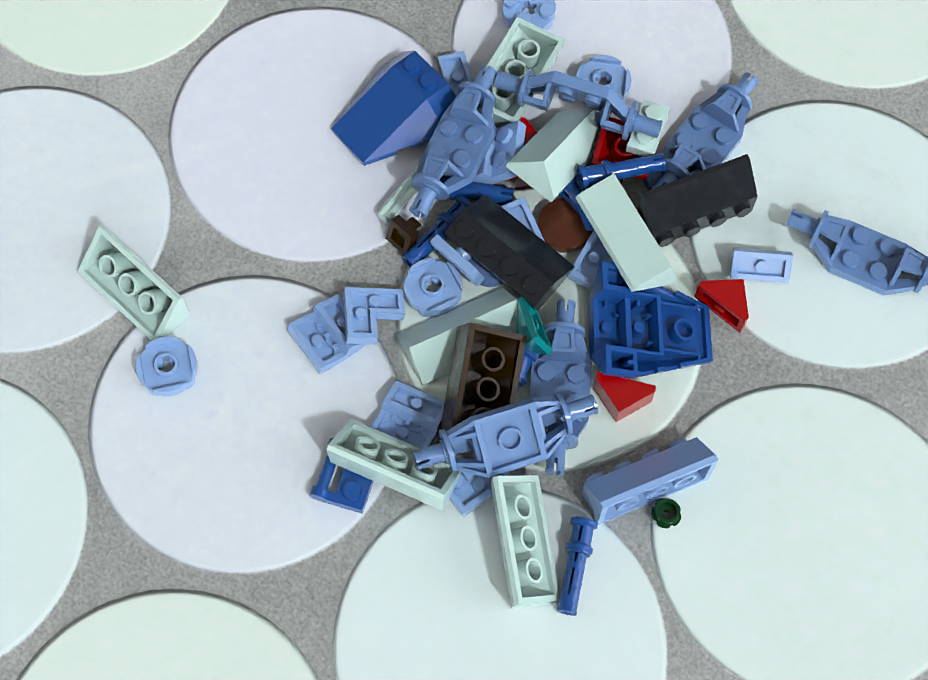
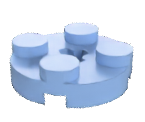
M503 0L502 18L509 29L518 17L547 31L555 18L556 4L554 0ZM530 7L534 9V13L530 14L528 11L523 12V10Z
M594 56L584 65L582 63L576 74V77L594 83L600 81L601 78H606V82L610 84L604 86L610 87L622 100L627 97L630 90L631 74L628 68L626 71L625 67L621 65V61L612 56Z
M426 258L410 267L408 275L404 280V295L408 304L418 311L421 316L431 317L432 315L445 314L452 310L461 300L462 278L453 264L447 261L446 263L437 261V258ZM433 282V284H440L441 286L438 288V291L432 292L426 290L428 283Z
M172 336L156 338L145 346L146 349L136 359L137 376L141 384L154 396L177 395L185 389L191 388L195 383V376L198 371L197 358L193 349L178 338ZM169 360L171 364H175L174 368L169 372L159 370L160 367L164 366V361Z

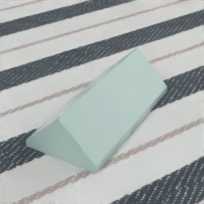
M517 17L488 65L493 67L497 73L501 70L521 78L525 76L529 68L534 69V75L546 73L556 60L566 43V39ZM494 79L489 91L496 99L493 106L495 127L500 128L520 120L528 105L525 104L523 107L517 106L518 94L495 88ZM477 107V111L482 114V108Z
M594 111L557 112L505 167L552 202L577 175V166L581 164L585 166L594 156L599 139Z
M614 173L577 195V202L631 292L675 284L677 279L672 266Z
M104 225L98 227L78 272L151 341L159 337L168 336L190 316L184 299Z
M501 288L398 334L397 337L422 386L450 374L459 326L475 323L517 334V299L504 288Z
M352 419L348 421L327 446V453L331 463L441 511H444L462 472L458 470L452 472L449 464L445 462L418 471L412 451L420 450V448Z
M539 476L492 477L490 485L511 609L559 601L560 595Z

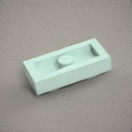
M643 99L639 114L656 120H662V127L658 138L633 130L626 152L642 157L655 155L670 107Z

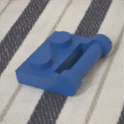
M327 454L317 484L312 486L309 496L315 500L363 514L374 481L344 468L336 493L328 491L336 464L330 462Z

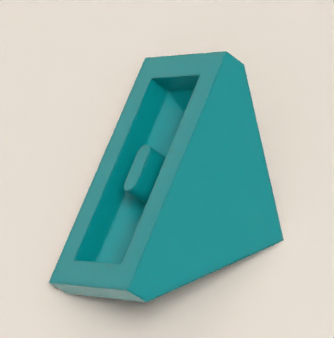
M523 297L517 300V334L527 336L525 349L536 354L550 355L553 349L539 312Z

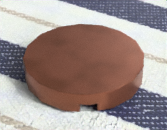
M558 198L546 204L541 209L537 219V226L544 241L560 253L582 249L594 231L586 230L580 214L564 198Z

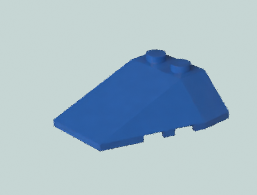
M404 51L380 67L332 126L331 130L350 152L366 166L397 155L398 150L413 145L414 148L422 146V142L431 139L442 115L453 102L456 95L449 83L416 51Z
M602 261L599 264L588 300L589 356L604 375L632 379L713 361L709 306L678 290L674 293L662 286L631 292L614 263Z

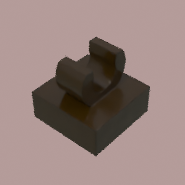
M398 214L390 220L385 239L402 254H405L416 244L419 235L416 229L421 226V223L414 217L406 221Z

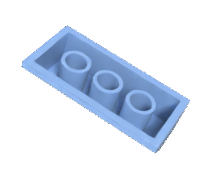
M697 437L688 441L686 438H682L673 442L669 449L659 452L658 449L652 450L644 454L640 461L635 463L625 461L617 465L613 472L606 475L599 472L588 477L583 485L582 495L594 520L600 525L708 480L718 462L716 454Z

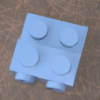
M518 120L500 128L495 127L496 135L473 182L493 185L517 176L505 166L524 147L526 125Z

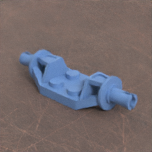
M486 65L480 67L474 82L465 81L459 85L458 95L442 115L419 161L417 174L412 178V184L419 192L409 209L416 217L420 216L422 219H425L435 199L447 200L452 192L472 183L496 135L493 111L496 99L489 89L497 76V71L489 65L488 67ZM477 107L482 108V114L477 111ZM442 175L450 176L445 183L439 181Z
M529 68L523 78L501 70L497 73L494 87L518 94L517 106L519 107L527 104L548 111L556 93L559 94V99L566 102L574 103L576 99L585 102L587 108L595 111H601L604 108L600 122L601 128L622 134V139L624 140L628 139L629 134L633 130L653 136L654 138L659 136L663 121L640 115L639 111H637L639 102L634 101L630 108L610 87L559 71L534 75V69ZM544 94L543 100H540L537 98L530 97L529 95ZM613 113L621 119L624 125L609 121L611 114Z
M746 72L736 85L722 84L716 94L695 107L665 144L663 150L664 158L662 159H666L667 168L666 171H661L663 176L652 189L719 165L727 160L741 142L746 116L752 109V102L748 95L758 85V79L754 75L748 81L747 79L751 76V73ZM691 168V169L694 170V171H692L691 173H689V172H688V169Z
M793 208L786 226L810 235L809 238L811 240L808 247L813 248L829 273L881 295L911 291L919 293L923 286L928 285V257L906 243L856 222L830 216L827 210H824L822 217L816 219ZM821 234L837 243L834 251L818 238ZM901 271L917 275V280L898 279Z
M561 299L556 304V322L549 323L544 327L550 344H552L553 352L550 355L536 354L538 358L536 362L531 364L529 398L554 397L553 395L559 392L568 403L590 395L592 362L584 341L585 329L574 323L576 303L568 299L567 311H565V299ZM589 416L573 421V433L566 436L549 459H546L545 473L553 475L554 463H556V476L565 474L566 450L578 446V438L587 426ZM560 421L548 425V432L545 429L546 435L560 426Z
M558 392L553 395L554 397L528 398L471 416L447 431L445 429L439 430L441 440H439L438 444L412 451L416 466L419 471L423 468L445 462L449 464L452 472L458 470L490 478L549 459L565 437L573 433L572 424L574 420L598 414V408H595L597 406L596 400L591 394L567 403L561 393ZM560 421L561 425L546 435L544 427ZM472 451L475 458H455L454 456L457 453Z

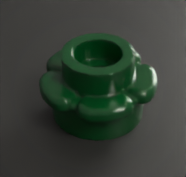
M662 498L656 501L655 507H652L651 518L657 522L659 527L668 529L670 526H676L680 522L682 517L680 514L681 508L674 500ZM668 511L669 515L665 516L663 512Z

